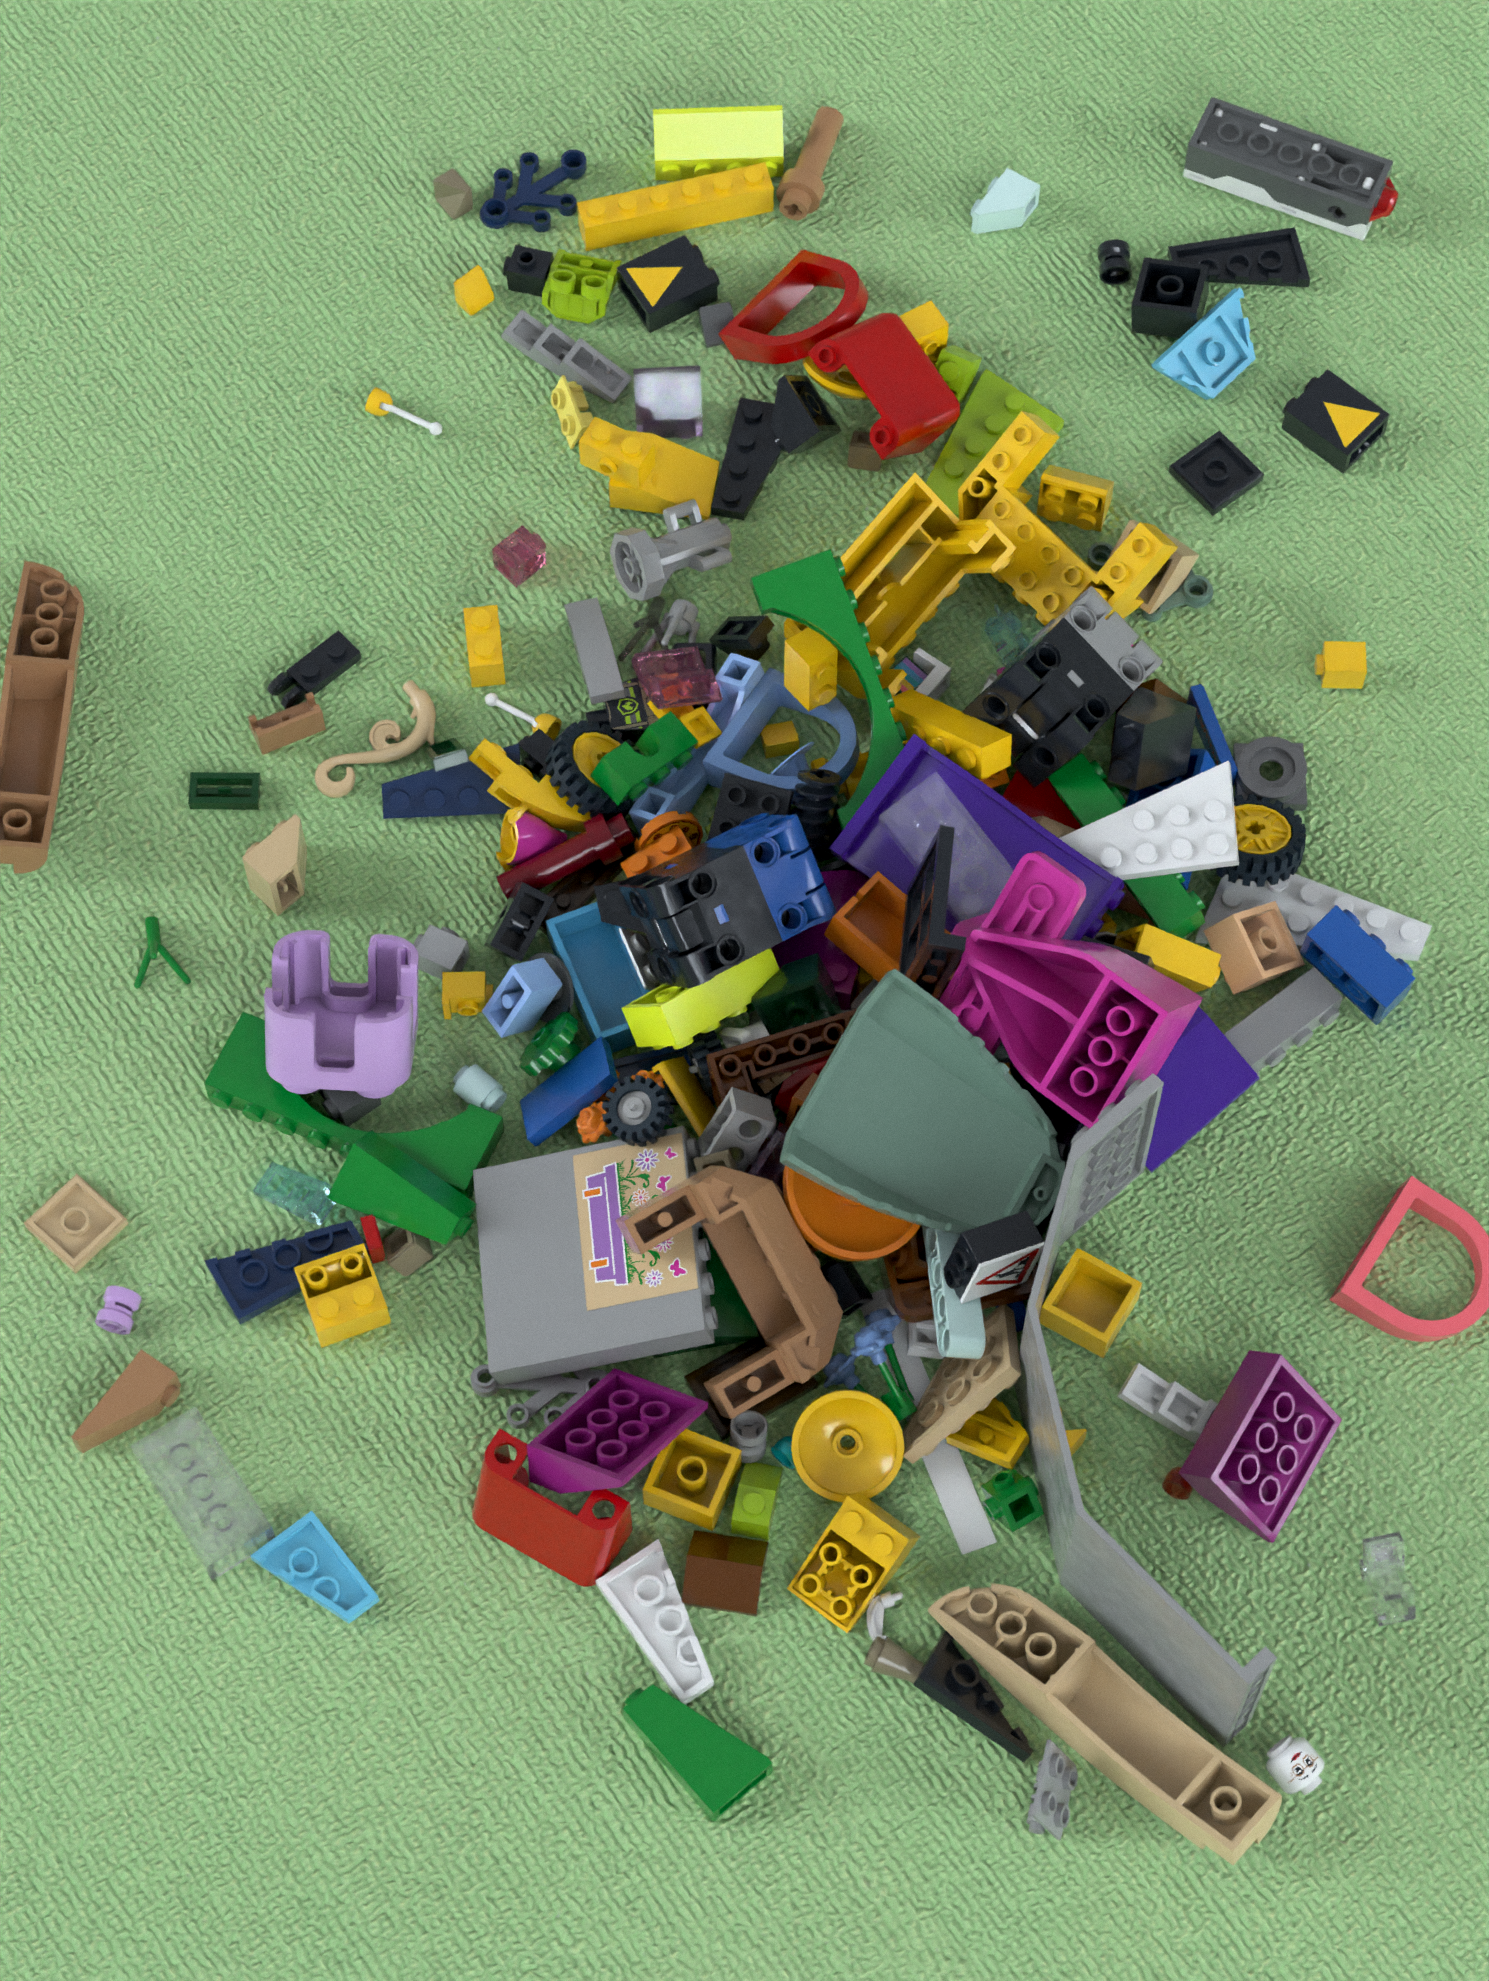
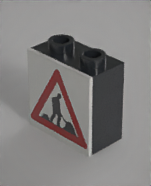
M1027 1210L961 1232L943 1268L945 1281L951 1289H954L961 1304L1027 1281L1042 1253L1045 1243Z

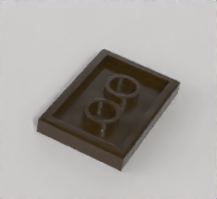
M761 1334L760 1339L747 1341L684 1376V1380L694 1397L708 1402V1409L704 1413L721 1441L731 1436L730 1424L732 1419L720 1415L703 1383L767 1347ZM814 1376L804 1383L794 1382L748 1410L756 1411L762 1414L763 1417H766L818 1388V1383Z

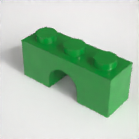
M670 711L649 725L636 743V746L644 755L634 751L625 741L604 755L590 776L617 806L629 798L635 801L647 791L648 785L652 782L655 786L662 783L670 775L671 769L675 767L677 770H681L692 760L693 755L691 751L699 741Z

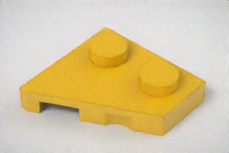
M995 1397L984 1410L977 1411L968 1418L959 1431L954 1434L950 1433L945 1437L947 1444L1010 1470L1013 1469L1030 1442L1026 1430L1018 1421L1011 1417L1010 1411Z

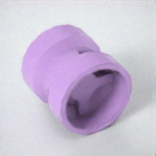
M108 1286L103 1296L104 1308L98 1311L95 1323L100 1328L112 1333L129 1334L134 1323L132 1319L133 1312L139 1309L142 1298L130 1289L120 1286Z

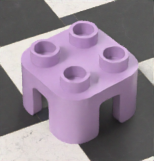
M303 930L290 933L281 938L274 946L272 954V988L266 987L264 993L266 1070L270 1077L282 1084L287 1091L296 1094H309L319 1089L356 1091L363 1097L373 1099L389 1096L397 1087L405 1083L411 1074L418 1030L419 955L415 946L398 936L386 934L371 936L368 947V982L362 984L336 982L331 978L330 936L327 932Z

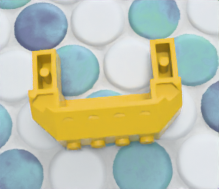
M1021 411L958 489L959 520L990 519L1013 543L1016 549L1009 556L1011 559L1009 564L1000 572L990 574L1003 584L1007 582L1014 589L1012 595L1025 606L1030 604L1037 611L1035 617L1043 625L1046 626L1052 619L1060 616L1090 586L1113 608L1105 619L1114 611L1125 619L1144 602L1138 595L1176 551L1178 546L1155 525L1139 522L1099 571H1094L1025 506L1033 495L1021 484L1060 436L1038 415Z

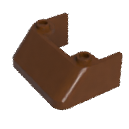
M888 1255L876 1259L886 1298L896 1314L902 1320L910 1323L934 1319L929 1279L910 1282L896 1278L894 1268L888 1262ZM1036 1262L1026 1282L980 1297L982 1309L1028 1300L1038 1263Z

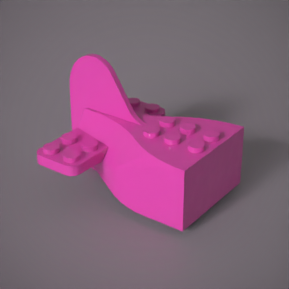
M1034 851L1020 859L990 912L961 921L954 927L952 935L966 937L965 951L961 957L960 965L939 1002L959 1018L958 1022L973 1036L980 1037L985 1042L984 1047L992 1055H994L1002 1041L1009 1058L1023 1078L1036 1090L1090 1129L1099 1121L1098 1116L1107 1105L1112 1102L1117 1105L1126 1097L1125 1092L1131 1084L1138 1079L1144 1081L1152 1073L1158 1074L1203 998L1180 983L1117 949L1094 942L1062 939L1086 897V887L1080 878L1048 855L1040 851Z

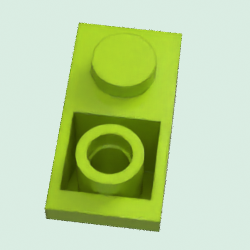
M951 345L941 349L935 368L961 405L972 386L982 357Z

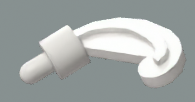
M889 1591L876 1596L871 1601L867 1609V1627L872 1641H874L876 1636L883 1639L887 1637L882 1636L884 1609L894 1606V1601L902 1599L903 1593L891 1594Z

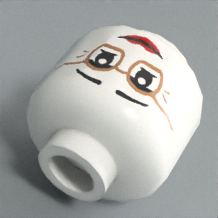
M1288 1735L1267 1752L1266 1755L1269 1759L1266 1769L1287 1794L1301 1791L1304 1795H1307L1322 1782L1319 1775L1324 1768V1761L1305 1738L1296 1737L1293 1739L1291 1735Z

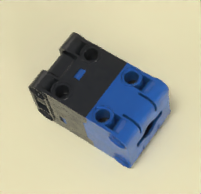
M758 814L643 873L623 880L617 885L629 914L639 918L652 948L646 954L659 984L682 988L699 986L713 979L716 975L796 934L833 918L837 913L826 884L823 883L824 879L811 847H808L809 842L797 814Z

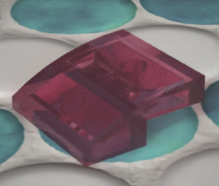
M698 646L635 653L631 660L645 693L657 709L721 702L723 699L713 669H705Z

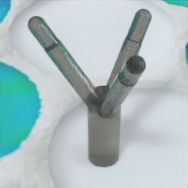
M660 596L654 597L646 617L634 622L633 626L635 628L640 627V629L618 656L619 661L625 660L649 628L654 629L662 651L664 653L669 652L668 645L663 646L661 644L664 634L659 624V619L666 603L664 598Z

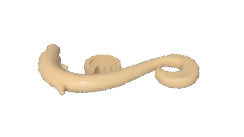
M413 680L406 682L402 687L410 698L409 703L413 706L410 717L412 719L417 717L415 728L407 738L399 742L401 731L395 721L388 719L378 721L369 732V741L374 750L333 756L318 765L315 771V783L318 790L323 795L331 798H340L352 791L356 778L352 767H346V776L341 781L335 782L328 777V773L337 765L387 763L412 754L422 747L426 741L430 745L434 744L436 710L426 690H420ZM391 738L399 743L388 744L386 741Z

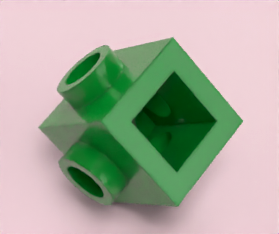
M1014 1468L996 1473L990 1481L981 1485L986 1498L982 1504L987 1515L992 1521H1000L1011 1532L1018 1530L1044 1514L1037 1498L1039 1491L1035 1483L1028 1475L1023 1477Z

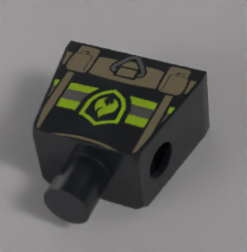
M654 672L622 682L625 698L603 702L604 709L585 712L588 724L592 720L598 721L600 728L603 724L611 726V733H614L616 730L623 733L621 739L626 741L629 738L634 743L632 747H636V743L647 727L659 719L647 705L654 696L659 694Z

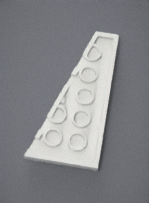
M1224 762L1064 835L1059 839L1113 876H1118L1122 880L1239 865L1230 762Z
M1227 874L1219 883L1204 919L1206 922L1201 925L1195 943L1207 944L1208 940L1204 930L1230 915L1276 901L1299 951L1307 933L1336 905L1341 910L1347 909L1351 911L1360 921L1359 926L1368 935L1372 933L1378 936L1386 945V951L1394 959L1418 961L1432 926L1297 874H1290L1289 879L1284 882L1279 878L1278 884L1270 885L1266 880L1264 887H1257L1255 881H1251L1250 886H1243V880L1238 879L1236 883L1229 882V875Z

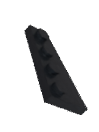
M1295 227L1168 247L1167 255L1169 260L1209 265V282L1309 288L1310 277Z

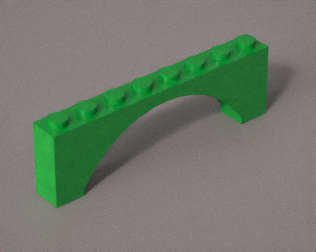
M829 549L754 576L750 580V585L762 615L773 613L806 625L822 635L848 660L865 691L871 719V742L865 769L854 794L845 807L837 809L835 812L840 828L843 830L904 748L902 742L907 740V736L901 721L895 722L890 709L894 708L895 704L889 688L882 689L878 676L883 674L876 654L870 656L866 643L870 642L864 622H857L853 610L858 609V604L852 589L846 590L841 577L846 576L842 560L840 556L833 557L832 551Z
M242 1012L204 1083L210 1101L223 1109L232 1107L242 1111L246 1118L254 1122L264 1120L271 1123L278 1131L286 1135L292 1136L295 1133L303 1136L315 1147L321 1149L329 1147L337 1150L346 1159L353 1144L367 1134L368 1131L356 1130L323 1116L298 1094L287 1091L282 1084L271 1078L266 1070L265 1020ZM469 1103L466 1111L436 1125L408 1132L377 1134L470 1199L474 1192L473 1170L487 1167L504 1133L502 1116Z

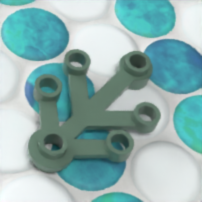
M1105 542L1093 544L1088 551V565L1094 571H1099L1105 562H1098L1096 559L1101 558L1107 561L1113 547ZM1191 569L1184 583L1157 608V612L1148 614L1142 609V616L1147 621L1155 622L1161 618L1162 612L1184 604L1191 608L1205 607L1212 600L1213 587L1208 579L1195 575ZM1196 591L1199 592L1201 595H1193L1191 594V592Z

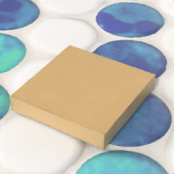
M78 1174L71 1178L24 1222L26 1229L75 1274L129 1224L127 1219Z

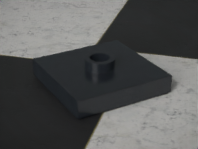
M1220 430L1169 466V473L1212 516L1263 481L1264 474Z

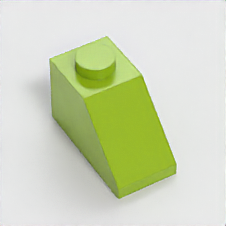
M757 1462L745 1464L732 1513L731 1533L769 1540L783 1467Z

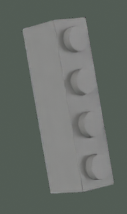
M1313 967L1224 1035L1259 1076V1071L1265 1066L1274 1067L1286 1056L1285 1051L1293 1045L1300 1047L1312 1037V1031L1321 1024L1327 1027L1334 1022L1340 1015L1339 1008L1343 997Z

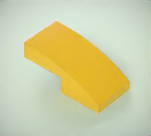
M677 685L654 696L647 703L659 719L671 711L699 741L694 747L695 749L715 740L722 734V731L703 706L694 709Z

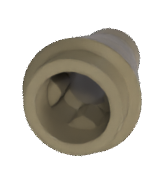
M879 1636L875 1637L864 1660L865 1665L872 1667L871 1672L907 1680L911 1683H914L924 1664L889 1637L883 1639Z

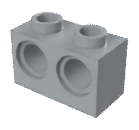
M731 1087L698 1139L700 1155L704 1156L729 1149L739 1171L744 1172L749 1164L755 1162L759 1148L766 1137L769 1138L775 1130L776 1117H774L771 1100Z

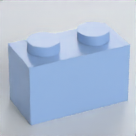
M544 958L514 964L482 1012L501 1038L532 1030L563 983Z

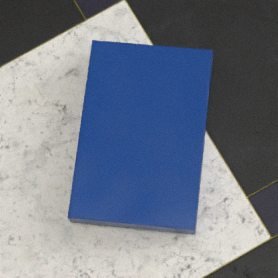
M602 1036L520 1100L527 1140L535 1147L539 1146L577 1116L583 1108H587L610 1090L613 1084L618 1081L610 1044Z

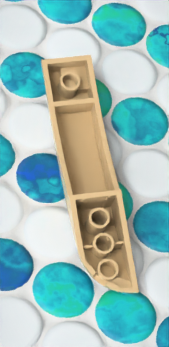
M991 1583V1587L970 1589L969 1586L959 1588L944 1595L928 1608V1613L988 1673L1040 1721L1131 1797L1202 1850L1207 1846L1234 1866L1254 1842L1257 1844L1261 1842L1271 1828L1281 1806L1282 1795L1187 1726L1121 1669L1096 1645V1641L1037 1598L1015 1587Z

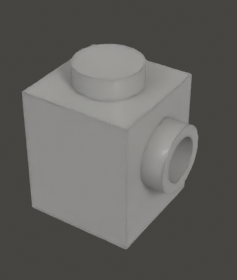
M430 924L425 934H419L413 944L419 955L418 969L441 980L442 972H461L470 957L468 941L460 938L455 931L447 927H441L440 929Z

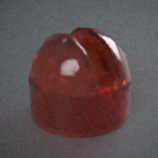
M1175 1467L1167 1473L1162 1483V1488L1168 1495L1179 1500H1186L1190 1497L1194 1488L1179 1474L1182 1467Z

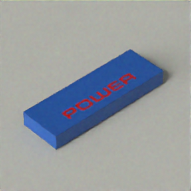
M1202 684L1191 686L1187 705L1197 708L1195 726L1203 746L1207 749L1216 766L1227 761L1230 762L1232 785H1234L1238 769L1205 688Z

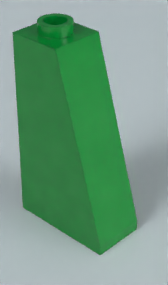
M373 1130L353 1144L327 1196L333 1202L367 1215H373L377 1219L447 1245L456 1236L460 1238L465 1236L474 1222L470 1217L477 1205Z
M653 1684L645 1690L642 1688L636 1689L624 1701L626 1705L622 1708L624 1720L713 1822L719 1819L772 1773L773 1763L767 1756Z

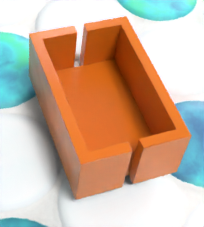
M877 871L857 892L856 896H853L833 916L824 933L829 940L878 982L881 981L887 972L894 969L899 970L906 894ZM945 929L944 933L951 934Z

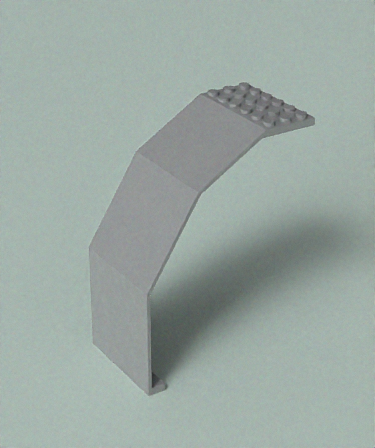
M1152 1073L1144 1081L1138 1079L1126 1090V1097L1117 1105L1114 1102L1107 1105L1099 1114V1121L1090 1129L1084 1126L1071 1140L1070 1154L1068 1155V1161L1027 1304L1019 1351L1021 1376H1019L1014 1387L1023 1426L1030 1439L1028 1447L1060 1584L1224 1747L1251 1721L1277 1657L1265 1646L1242 1668L1084 1510L1039 1322L1041 1307L1046 1299L1060 1246L1145 1170L1164 1082Z

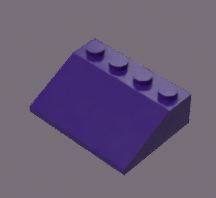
M1199 1006L1156 1075L1164 1082L1145 1167L1153 1173L1260 1079Z

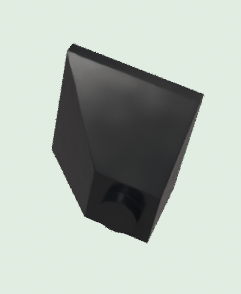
M783 375L779 378L771 428L776 434L774 435V440L782 451L788 454H800L842 431L808 376Z

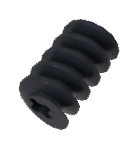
M825 769L800 770L797 777L803 782L795 785V791L800 795L794 796L792 799L793 805L798 808L792 809L790 815H798L809 842L808 847H823L830 842L829 833L833 827L834 808L838 803L836 795L840 792L839 782L842 780V777L833 771Z

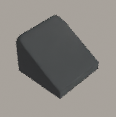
M730 302L699 308V323L706 348L725 344L718 333L734 318Z

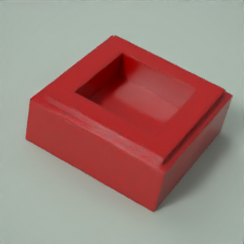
M375 1216L361 1217L360 1220L372 1264L385 1261L384 1258L386 1256Z

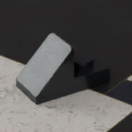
M729 616L709 641L728 655L732 652L759 661L770 648L767 634L775 625L768 616Z

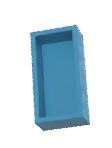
M595 902L546 920L547 938L554 955L565 964L570 973L574 989V1002L592 1043L602 1036L610 1044L611 1052L614 1053L636 1045L621 1008L650 991L643 988L618 929L624 927L601 922L598 904Z

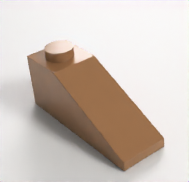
M140 1350L71 1436L76 1448L84 1453L159 1415L165 1406L167 1408L170 1407L180 1394L179 1388L181 1384L177 1374L143 1350Z

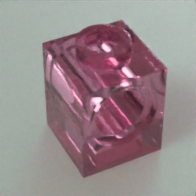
M522 525L492 549L494 567L517 588L546 565L545 542L537 533L533 532L531 534Z

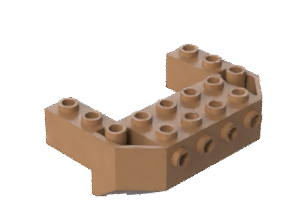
M711 1165L615 1220L632 1253L643 1254L700 1222L767 1347L703 1383L721 1416L732 1419L794 1382L804 1383L829 1364L843 1311L837 1302L838 1296L834 1288L826 1281L820 1270L821 1266L818 1258L808 1248L788 1211L783 1193L772 1180L724 1166Z

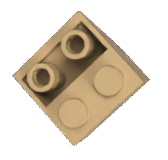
M296 814L288 820L279 822L269 836L261 842L252 844L242 857L250 890L277 916L304 895L307 847L301 820Z

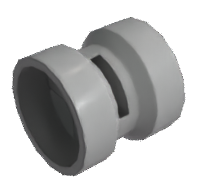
M747 1410L731 1420L729 1446L741 1450L743 1463L757 1462L765 1455L768 1424L763 1415L756 1411Z

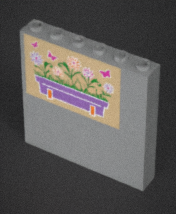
M683 1126L666 1129L667 1134L664 1137L660 1134L656 1135L658 1142L652 1144L646 1141L647 1146L640 1147L636 1143L635 1146H631L625 1141L623 1142L618 1139L473 1170L489 1373L501 1386L715 1343L713 1329H718V1317L715 1308L711 1307L710 1295L714 1294L715 1288L710 1272H707L706 1261L711 1259V1252L708 1240L703 1238L701 1223L697 1222L643 1254L632 1253L615 1222L621 1216L697 1174L693 1159L700 1157L698 1142L695 1137H690Z

